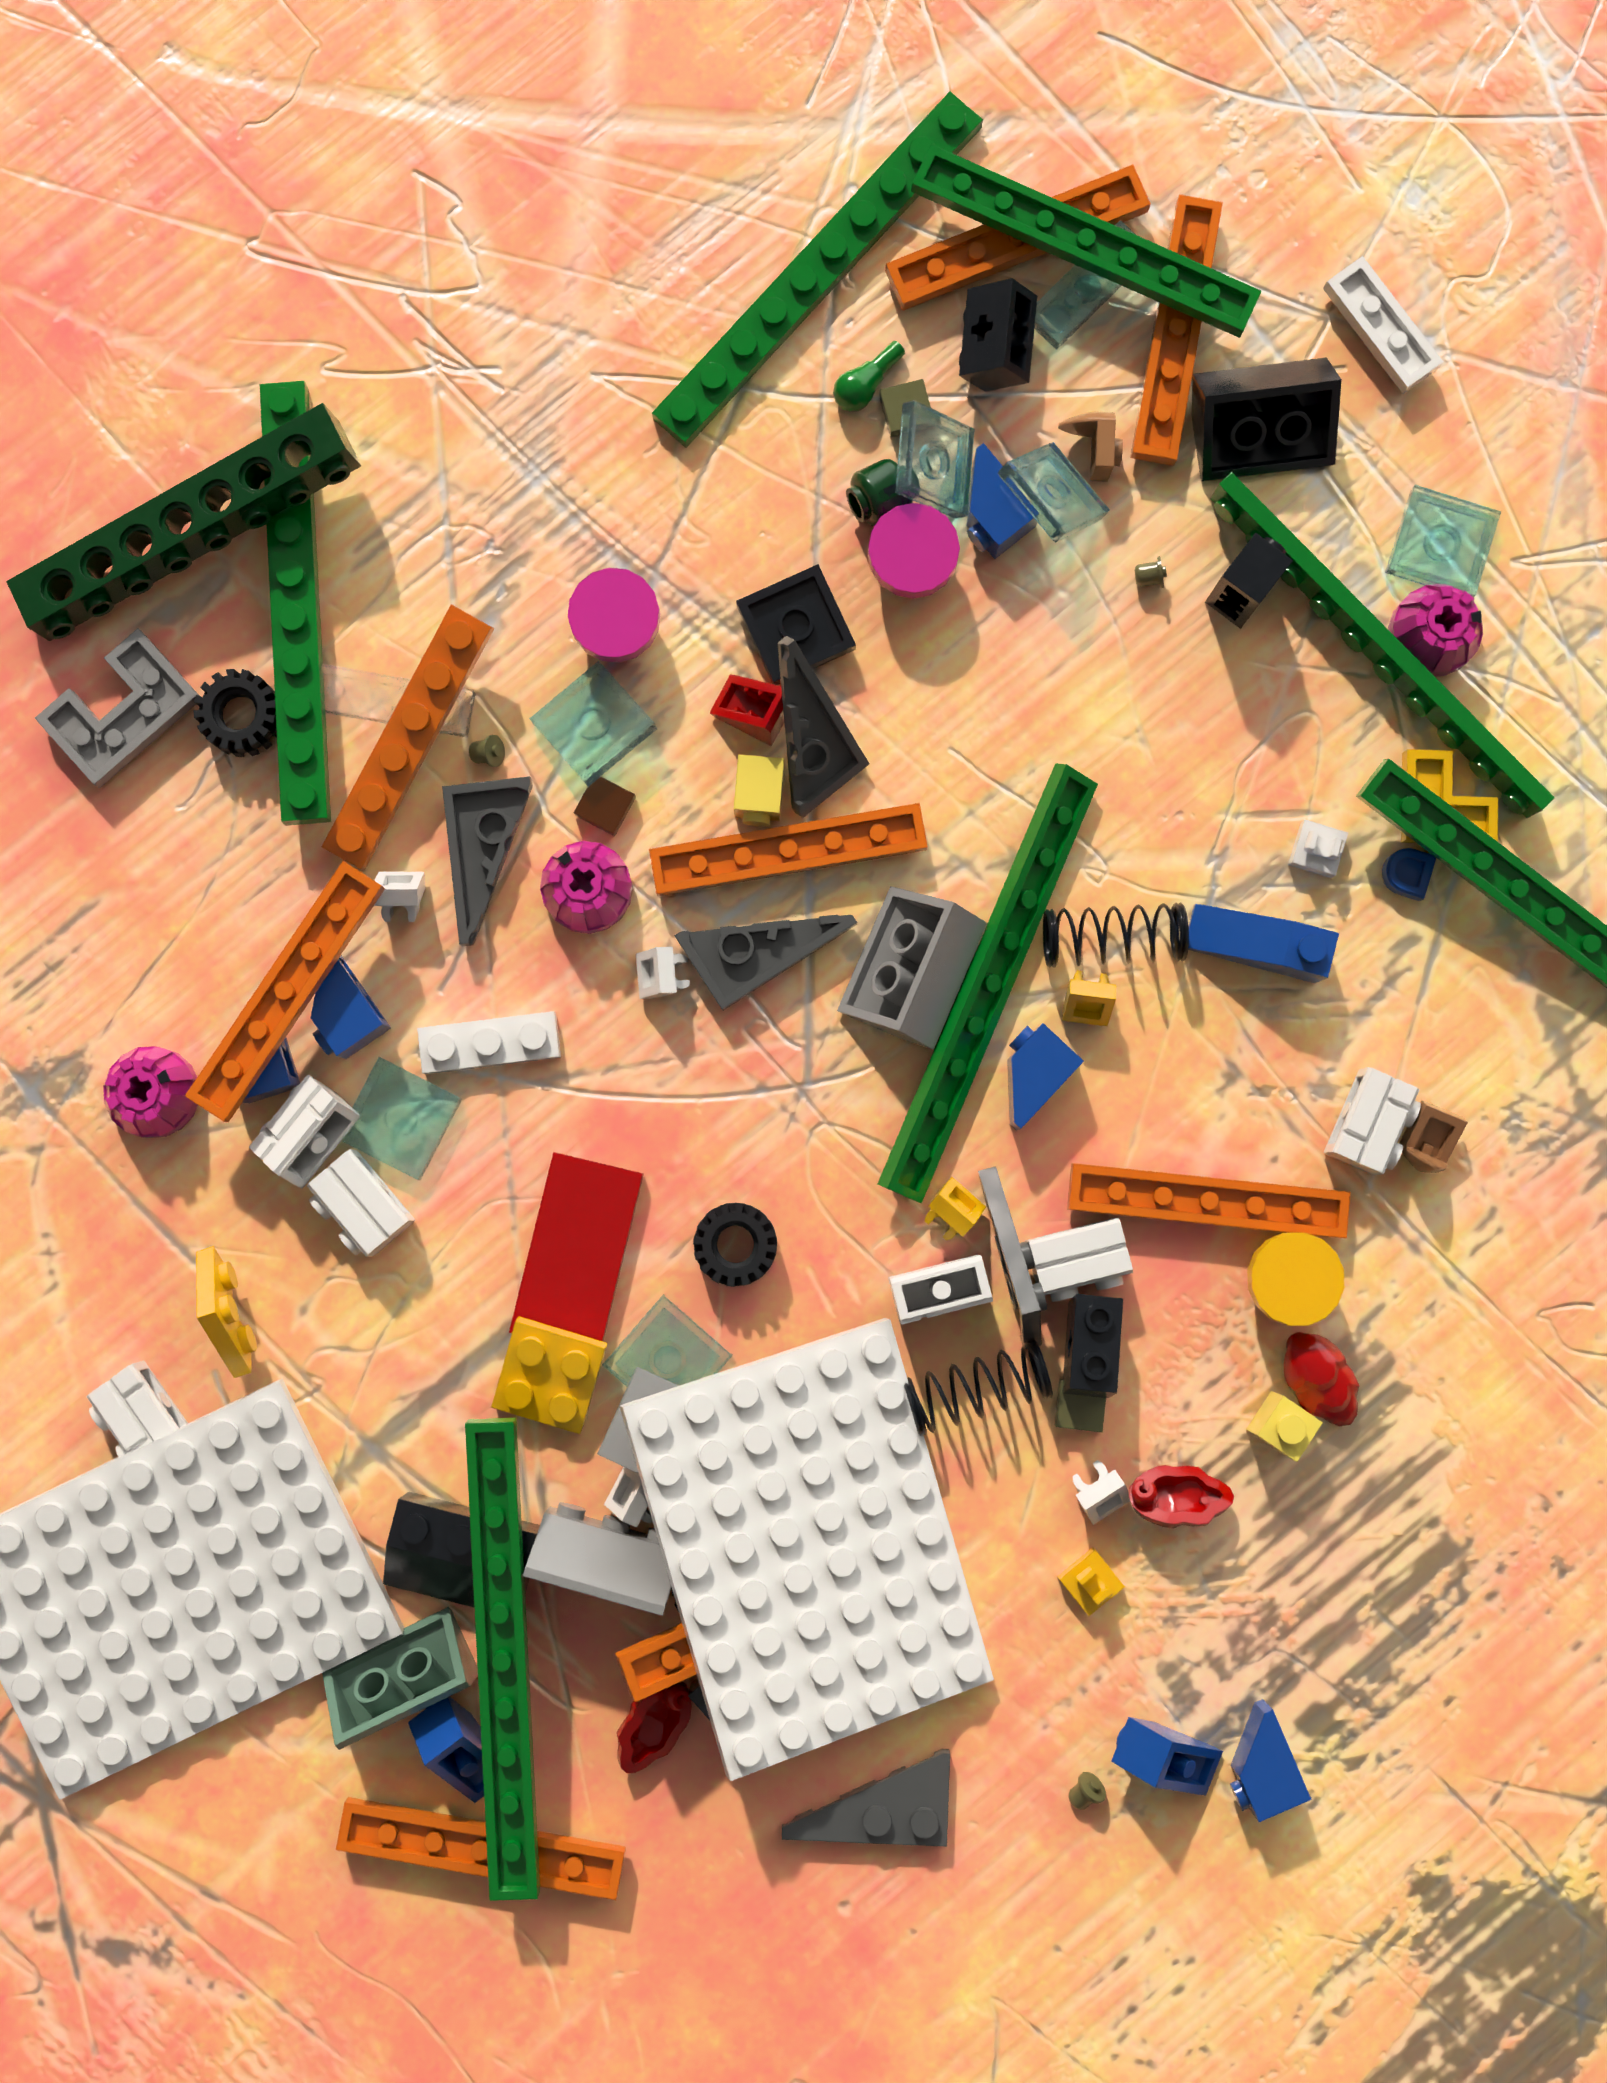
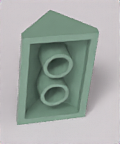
M449 1607L403 1628V1634L322 1673L334 1744L338 1750L471 1686L478 1676V1667L457 1620Z

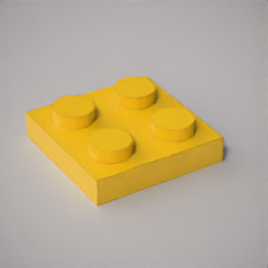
M518 1316L513 1327L491 1408L581 1434L608 1343Z

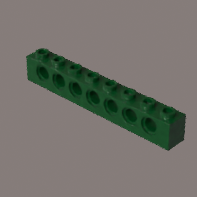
M321 403L6 582L27 628L48 641L64 638L70 635L76 626L92 617H100L109 613L115 604L131 595L145 593L156 581L171 573H179L191 566L192 561L204 554L225 548L231 543L233 538L245 531L266 525L272 516L286 508L296 507L305 503L311 494L327 485L343 482L352 471L360 468L362 465L340 421L324 403ZM311 455L309 461L299 467L300 461L304 457ZM271 477L269 483L264 488L259 489L261 483L266 478ZM231 499L229 506L225 510L220 511L222 505ZM191 521L188 530L181 534L183 527ZM152 543L150 550L142 556L144 549ZM112 566L110 573L103 578L105 571ZM73 588L70 596L65 599L66 593Z

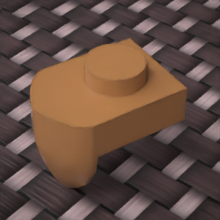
M1088 412L1060 422L1058 429L1064 432L1092 437L1090 481L1108 482L1114 466L1120 467L1123 452V440L1115 438V413Z
M1421 1100L1419 1114L1410 1128L1407 1127L1399 1144L1403 1145L1402 1154L1417 1171L1438 1173L1447 1168V1161L1468 1122L1462 1116Z

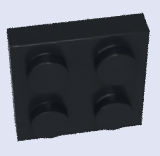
M819 564L736 601L737 609L774 685L781 684L778 642L786 636L796 641L812 669L856 650L855 641Z

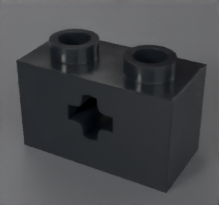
M1013 278L967 289L966 309L963 314L962 350L959 356L960 377L984 392L1029 383L1038 297L1035 293Z
M1255 533L1222 575L1205 603L1241 629L1293 560L1286 556V550L1280 543L1269 537L1262 538Z
M1076 1294L1069 1300L1062 1394L1110 1398L1117 1394L1123 1313L1122 1298Z

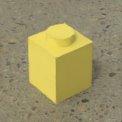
M738 754L733 809L735 817L743 818V824L766 827L770 826V820L780 821L784 758Z
M1271 1391L1246 1430L1284 1456L1298 1462L1323 1422L1285 1396Z

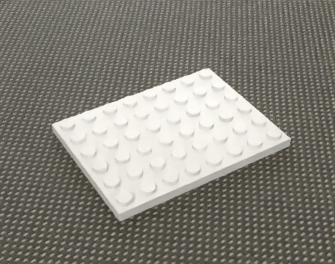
M883 1318L619 1405L725 1774L730 1781L994 1680L923 1433L920 1436L916 1429L904 1388L905 1383L908 1384V1379L891 1320L888 1318Z
M283 1378L185 1424L161 1438L125 1453L0 1513V1682L59 1800L391 1640L404 1632L403 1628L405 1627Z

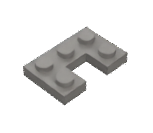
M139 628L104 657L133 692L101 720L70 688L35 717L37 722L93 785L98 788L107 783L196 705L194 703L196 695L200 696Z

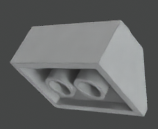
M890 886L837 1011L900 1039L934 1050L987 922L955 902Z
M559 1502L558 1508L550 1506L546 1510L525 1566L524 1577L663 1616L671 1592V1583L655 1528H649L648 1534L630 1529V1525L622 1522L618 1517L604 1515L603 1521L585 1516L586 1509L564 1502Z

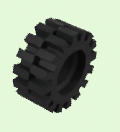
M226 669V676H222L217 672L211 676L215 681L213 684L209 685L204 682L200 687L205 692L203 697L196 695L194 703L199 706V710H193L194 719L200 723L197 725L200 733L219 750L228 755L232 753L236 757H244V753L247 752L251 756L260 754L258 748L261 746L265 749L270 748L273 745L269 741L272 736L277 738L275 691L258 675L254 676L248 670L242 669L241 673H238L235 669ZM246 697L251 699L255 705L256 713L254 720L243 729L236 730L227 727L223 720V710L226 704L234 698Z
M726 1203L709 1211L699 1222L693 1238L694 1256L700 1265V1269L711 1280L731 1287L745 1286L760 1279L771 1267L776 1256L777 1236L771 1221L757 1208L745 1203ZM730 1226L745 1228L752 1235L754 1241L751 1255L739 1263L725 1260L720 1255L717 1247L719 1235Z

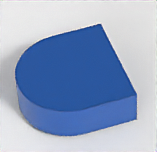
M1412 848L1398 850L1390 855L1383 864L1382 878L1384 884L1395 894L1422 901L1426 895L1436 858L1432 854Z

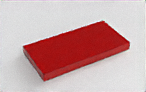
M553 1152L509 1333H512L515 1321L520 1316L604 1341L644 1173Z

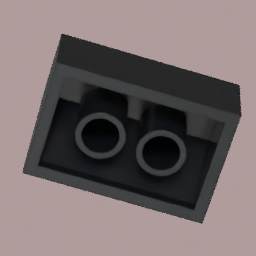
M1327 357L1193 374L1191 417L1201 480L1225 479L1231 472L1236 477L1335 465L1342 379Z
M407 1492L401 1496L397 1502L386 1544L383 1584L474 1608L469 1507L413 1492ZM522 1521L524 1570L540 1527L538 1524ZM524 1577V1578H525V1594H526L527 1586H528L529 1579H530V1578H528V1577Z

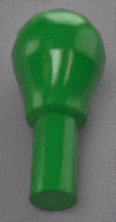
M893 340L872 361H866L862 365L841 374L834 384L833 395L835 402L848 412L864 409L873 398L878 385L884 379L883 375L905 354L902 345Z

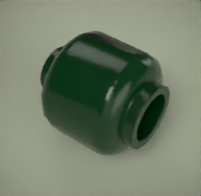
M883 459L853 474L850 487L846 490V497L856 519L860 522L866 521L871 526H875L880 517L894 507L913 503L912 494L916 492L917 486L911 471L907 467L901 468L895 461Z

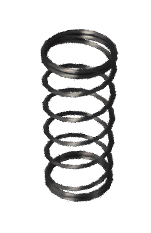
M1181 902L1179 904L1174 903L1171 909L1165 903L1160 904L1155 912L1151 928L1145 909L1138 904L1130 914L1126 930L1120 910L1116 906H1112L1106 914L1102 933L1095 911L1087 907L1081 916L1078 939L1069 911L1063 908L1056 917L1053 909L1050 911L1046 909L1043 915V948L1046 965L1049 968L1051 966L1055 968L1058 964V932L1064 912L1072 932L1076 965H1081L1082 934L1088 911L1091 912L1097 930L1101 964L1105 965L1108 923L1113 910L1116 911L1120 921L1125 945L1126 963L1129 964L1131 962L1132 925L1137 909H1140L1144 916L1150 944V959L1154 963L1156 927L1159 913L1163 907L1170 918V941L1173 957L1177 962L1180 960L1183 962L1187 958L1189 948V926L1186 908Z
M1034 1340L1032 1343L1029 1341L1028 1343L1024 1342L1021 1348L1025 1386L1010 1356L1004 1350H999L997 1367L1002 1397L984 1361L979 1357H975L973 1373L978 1405L961 1370L957 1365L951 1364L949 1379L954 1413L937 1378L932 1372L927 1371L925 1386L930 1422L916 1394L912 1379L908 1377V1384L905 1383L904 1388L918 1434L921 1436L923 1433L926 1436V1426L932 1433L936 1429L930 1377L942 1398L952 1422L958 1426L960 1418L955 1391L954 1370L958 1374L979 1418H983L984 1410L978 1377V1362L982 1366L1001 1408L1007 1411L1008 1403L1002 1371V1355L1007 1360L1026 1402L1031 1404L1032 1395L1026 1365V1347L1043 1398H1052L1053 1390L1049 1373L1038 1343Z

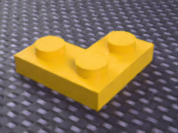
M1407 749L1402 753L1403 770L1498 842V797L1452 796L1453 751ZM1401 832V843H1416Z
M212 1246L196 1252L197 1320L233 1378L252 1373L251 1353L256 1351L257 1345L251 1327L249 1325L243 1326L239 1320L238 1309L232 1294V1289L238 1287L235 1270L229 1261L223 1262L215 1247Z

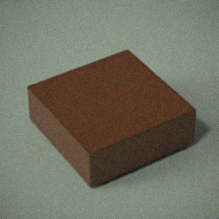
M595 773L573 813L576 817L615 837L636 799V795Z

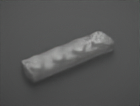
M321 663V672L324 675L325 700H323L325 713L387 724L411 679ZM462 688L439 733L468 738L476 696L473 689Z

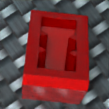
M730 674L710 714L772 747L784 724L781 686Z

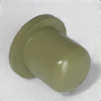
M1160 556L1157 557L1155 562L1136 565L1134 569L1135 580L1139 587L1160 584L1161 588H1164L1163 578L1167 577L1166 566L1161 565Z
M488 735L484 740L474 741L469 747L470 759L477 764L487 763L491 767L500 766L505 757V748L502 740L497 735Z
M1083 1772L1078 1777V1783L1069 1791L1071 1804L1079 1810L1086 1809L1092 1803L1099 1804L1106 1798L1104 1785L1097 1776L1090 1772Z

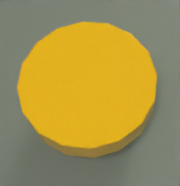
M1281 1233L1267 1239L1253 1253L1247 1269L1248 1290L1254 1304L1268 1318L1289 1326H1309L1325 1319L1338 1306L1345 1288L1344 1268L1337 1253L1323 1239L1308 1233Z

